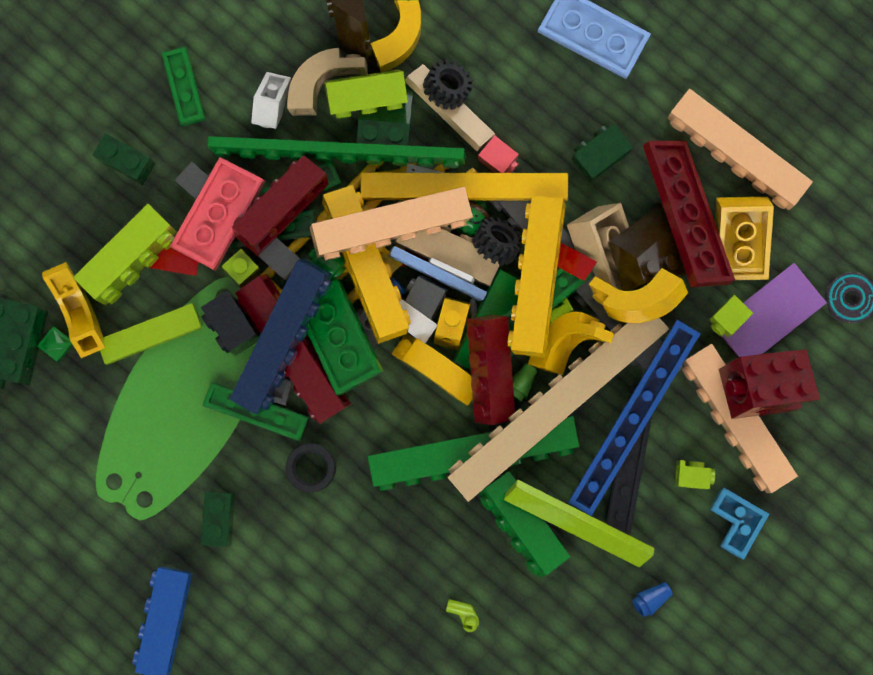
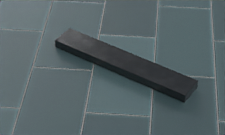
M630 387L628 400L636 387ZM652 416L614 477L605 524L629 536L632 529Z

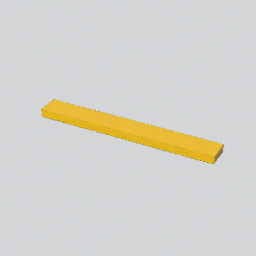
M361 173V196L363 200H412L465 187L468 200L531 201L533 195L563 198L564 201H568V173Z

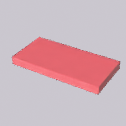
M219 157L170 247L216 271L235 238L232 229L234 221L239 215L245 214L252 207V203L260 193L265 180Z

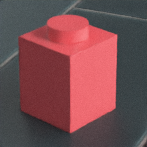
M494 135L478 155V161L494 173H512L519 165L516 162L519 154Z

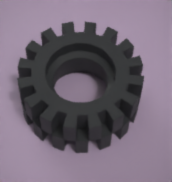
M441 60L431 67L423 83V88H426L424 91L425 95L430 94L428 100L430 102L435 100V106L439 107L442 104L443 109L446 110L449 106L451 110L456 107L459 108L473 88V85H471L473 80L468 78L470 75L469 71L463 72L465 67L462 65L457 67V62L455 61L452 64H449V60H444L443 63ZM440 80L450 82L456 90L445 87Z
M489 217L488 220H483L473 236L474 248H479L477 253L479 255L483 253L485 260L490 258L493 264L498 261L499 265L504 263L508 265L514 260L523 246L522 237H519L521 233L514 231L516 227L513 225L511 227L508 226L509 222L504 221L502 223L500 218L494 220L493 217Z

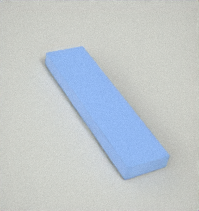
M393 246L388 254L389 257L476 301L484 300L487 294L486 291L396 246Z

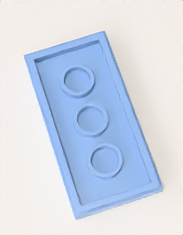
M554 0L538 29V33L624 79H627L651 33L589 0Z

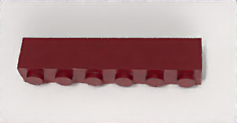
M268 274L258 276L235 292L238 297L237 302L239 306L249 314L252 319L251 324L258 333H262L280 296V292ZM306 335L302 342H298L295 348L297 355L290 365L287 364L283 373L293 382V389L297 396L301 399L303 398L307 404L309 415L321 424L349 406L351 402L345 393L340 396L336 395L317 352Z

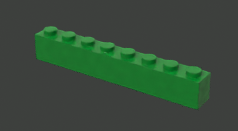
M574 417L565 418L512 465L523 464L522 458L532 456L533 461L548 459V453L557 451L559 456L574 454L573 448L579 447ZM492 432L368 456L373 487L379 486L380 491L394 489L395 483L405 481L406 486L420 484V478L429 476L431 481L446 479V473H450L448 470L455 463L461 460L464 464L471 458L468 452L476 445L481 443L485 446L492 440L488 436Z

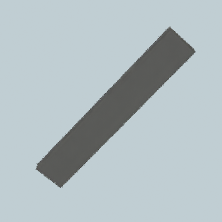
M191 162L175 181L196 199L209 176ZM277 238L259 255L285 281L290 276L297 260H301Z

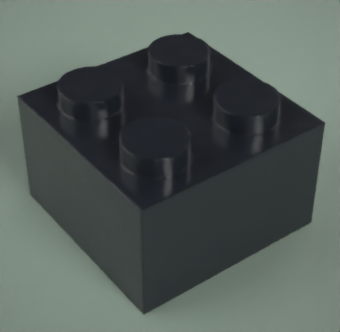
M228 290L201 307L205 313L201 318L209 329L217 332L219 336L215 340L226 353L230 352L237 356L257 343L260 335L253 328L251 321L239 306L236 298Z

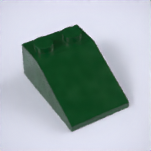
M406 82L408 103H402L403 108L387 110V106L376 107L377 112L362 114L361 110L359 111L356 143L409 146L414 90Z

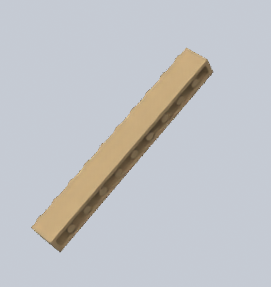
M660 318L643 323H627L624 327L619 323L610 331L614 333L612 343L605 342L603 344L601 341H598L588 350L591 353L589 357L584 361L579 357L568 367L571 370L568 375L563 378L559 374L548 384L551 389L543 395L541 391L528 401L531 406L523 412L521 408L508 418L512 423L505 429L501 426L496 428L488 435L492 440L485 446L481 443L476 445L468 452L471 458L464 464L461 460L455 463L448 470L451 475L447 478L469 502L666 333L669 328Z

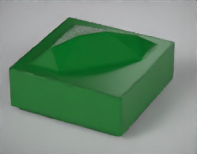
M53 326L37 347L56 362H60L73 344L67 335Z

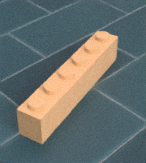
M690 88L668 116L672 127L680 132L685 131L689 134L691 141L697 146H705L711 151L714 159L721 163L726 162L732 167L731 170L740 178H747L752 182V187L762 194L767 193L773 198L772 202L781 209L786 208L790 210L794 207L813 183L812 180Z
M461 187L313 223L309 228L317 258L324 257L325 261L339 258L340 252L350 250V254H356L366 251L365 246L375 244L376 248L391 245V240L401 238V242L417 238V233L425 231L426 235L442 232L441 227L451 225L452 229L467 226L466 221H469L473 216L466 189Z
M713 344L706 346L683 362V373L689 381L694 380L699 388L696 390L699 398L703 403L708 402L713 411L710 412L712 418L718 425L722 424L727 433L724 435L732 447L736 446L741 453L739 459L746 469L750 468L756 476L753 478V481L759 490L773 493L798 477L759 416L731 419L719 373V368L726 364Z

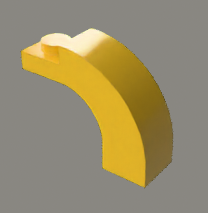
M394 0L400 14L397 28L389 36L370 43L372 53L381 72L400 65L415 49L421 33V9L418 0Z
M67 262L42 272L44 281L64 315L70 341L79 356L83 358L104 349L103 335L92 305L83 287L73 278L74 274Z
M661 268L650 283L634 291L619 290L596 276L589 283L593 292V298L603 305L607 315L612 319L625 323H643L658 319L672 311L688 294L684 281Z
M582 312L566 313L550 323L546 358L530 356L528 365L547 372L563 375L568 358L579 343L590 339L612 343L614 333L605 330L606 325L600 323L597 318Z
M409 334L403 336L392 352V355L468 406L473 399L471 375L421 340Z

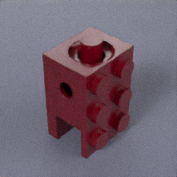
M806 349L740 356L719 368L731 419L797 411L802 408L801 403L820 400Z

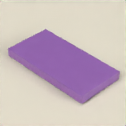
M793 263L743 302L753 314L732 336L727 338L723 335L722 339L738 358L740 356L763 354L827 302L797 265Z

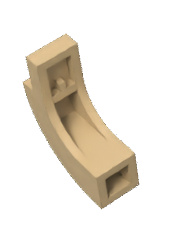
M333 48L319 52L307 59L298 68L289 86L287 109L291 115H317L318 94L324 85V81L337 76L368 74V64L365 58L357 54H350L343 58L340 49Z

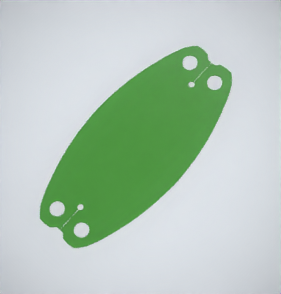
M223 277L212 282L184 305L186 306L191 303L195 305L203 328L145 350L128 376L112 411L99 455L95 482L96 491L100 498L109 503H122L126 506L127 513L138 520H145L156 515L181 495L218 455L240 419L202 406L211 382L234 390L256 345H252L237 356L230 352L226 353L215 340L219 336L217 332L209 329L201 318L205 314L201 307L215 299L219 290L228 289L236 300L238 299L235 292L240 288L229 277ZM137 472L142 474V477L139 479L135 477ZM116 473L121 476L122 485L119 489L112 490L107 487L106 479L110 474ZM143 491L149 492L153 497L152 504L147 508L140 507L136 501L137 495Z

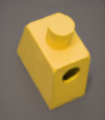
M445 297L435 332L434 344L458 350L471 303Z

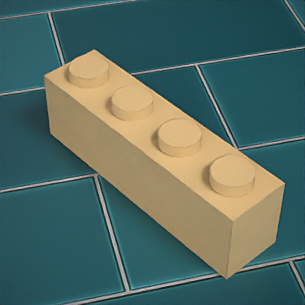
M448 226L441 227L442 232L433 235H426L425 231L417 233V238L401 242V238H397L394 241V244L428 260L429 258H434L472 276L475 282L484 286L491 285L499 267L498 261L493 264L490 258L487 260L483 258V253L480 255L477 253L479 248H474L473 238L464 234L458 237L451 233L452 229Z

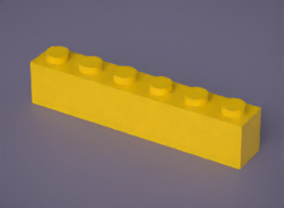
M353 185L323 195L322 204L329 220L363 212L364 202L360 192H355ZM373 244L365 246L366 251L350 254V250L342 252V255L345 258V263L377 344L407 334L411 320L407 310H402L399 303L402 299L398 287H393L390 277H392L390 266L387 262L383 263L380 254L383 253L382 247L376 248V245Z
M532 195L531 203L526 205L525 218L529 219L528 228H524L522 232V244H525L524 254H520L518 269L522 270L521 279H517L515 284V295H518L517 305H513L511 320L515 321L514 331H509L508 346L511 347L514 354L546 358L566 207L563 198Z

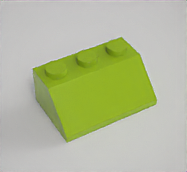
M399 69L324 81L329 111L331 115L336 114V118L352 116L351 111L361 110L362 114L377 112L376 107L387 106V110L403 108L402 103H408L404 73Z

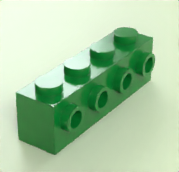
M508 471L479 492L481 496L480 501L488 511L491 510L495 515L497 526L512 539L511 545L519 554L522 553L527 560L526 566L529 571L538 577L547 576L569 559L570 555L545 520L504 500L505 493L516 482L515 478Z

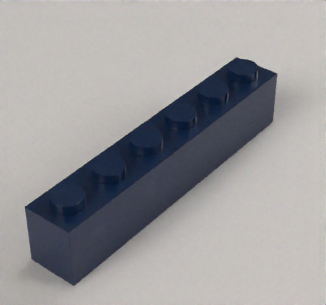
M307 259L297 260L231 394V401L254 414L267 411L271 407L275 399L272 395L276 387L279 388L286 377V374L283 372L287 364L290 365L297 355L295 348L298 342H302L309 330L306 326L310 318L313 319L320 308L318 302L321 296H325L331 287L332 282L329 281L332 276L331 272Z

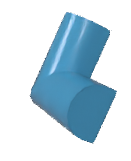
M723 487L719 490L710 506L712 512L733 523L720 547L744 560L767 520L769 513Z

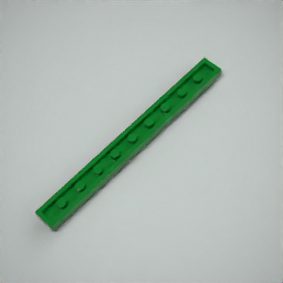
M208 136L207 145L215 156L224 158L230 157V154H235L247 159H253L256 155L265 156V158L270 160L290 157L291 160L298 161L304 155L306 158H316V161L331 162V159H339L343 163L353 164L356 163V160H360L372 165H380L382 162H392L396 166L418 163V166L421 167L443 164L444 167L451 169L458 168L459 165L465 166L466 161L464 148Z

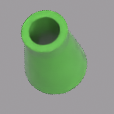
M524 363L523 367L512 377L514 401L517 403H522L523 399H527L534 377L538 372L527 363Z

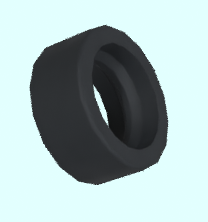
M314 443L302 444L293 449L287 458L285 466L286 475L290 483L298 490L308 493L321 491L329 486L336 472L335 459L331 452L322 445ZM305 453H317L326 463L325 475L316 483H306L296 473V463L300 456Z

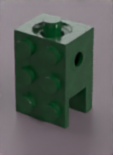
M0 298L1 389H4L6 380L30 386L39 351L37 346L41 342L49 311L39 309L37 306Z

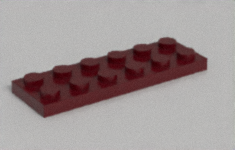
M687 141L646 142L643 145V149L690 286L729 285L734 282L735 278Z

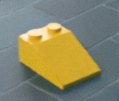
M768 197L716 198L715 224L735 280H769L774 206Z

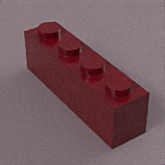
M304 155L298 161H294L281 178L273 181L270 189L263 196H259L254 200L252 207L245 214H241L236 218L232 226L235 237L259 256L329 185L326 173Z
M487 315L467 319L475 422L494 425L510 421L508 418L515 413L511 351L510 346H508V316Z

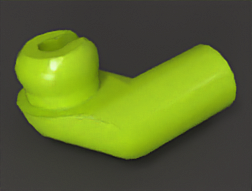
M449 599L446 612L459 615L464 630L474 632L479 625V618L473 606Z

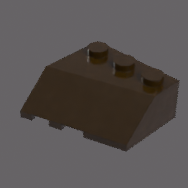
M326 0L330 18H335L341 50L348 55L357 54L364 57L368 68L374 69L363 0Z
M658 205L608 242L624 291L643 288L652 281L661 268L679 278L687 276L665 210Z

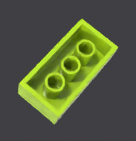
M147 204L73 278L96 301L104 305L108 303L113 304L121 297V291L127 285H133L140 278L139 273L145 267H151L158 260L159 257L157 255L164 248L166 250L170 248L177 231Z

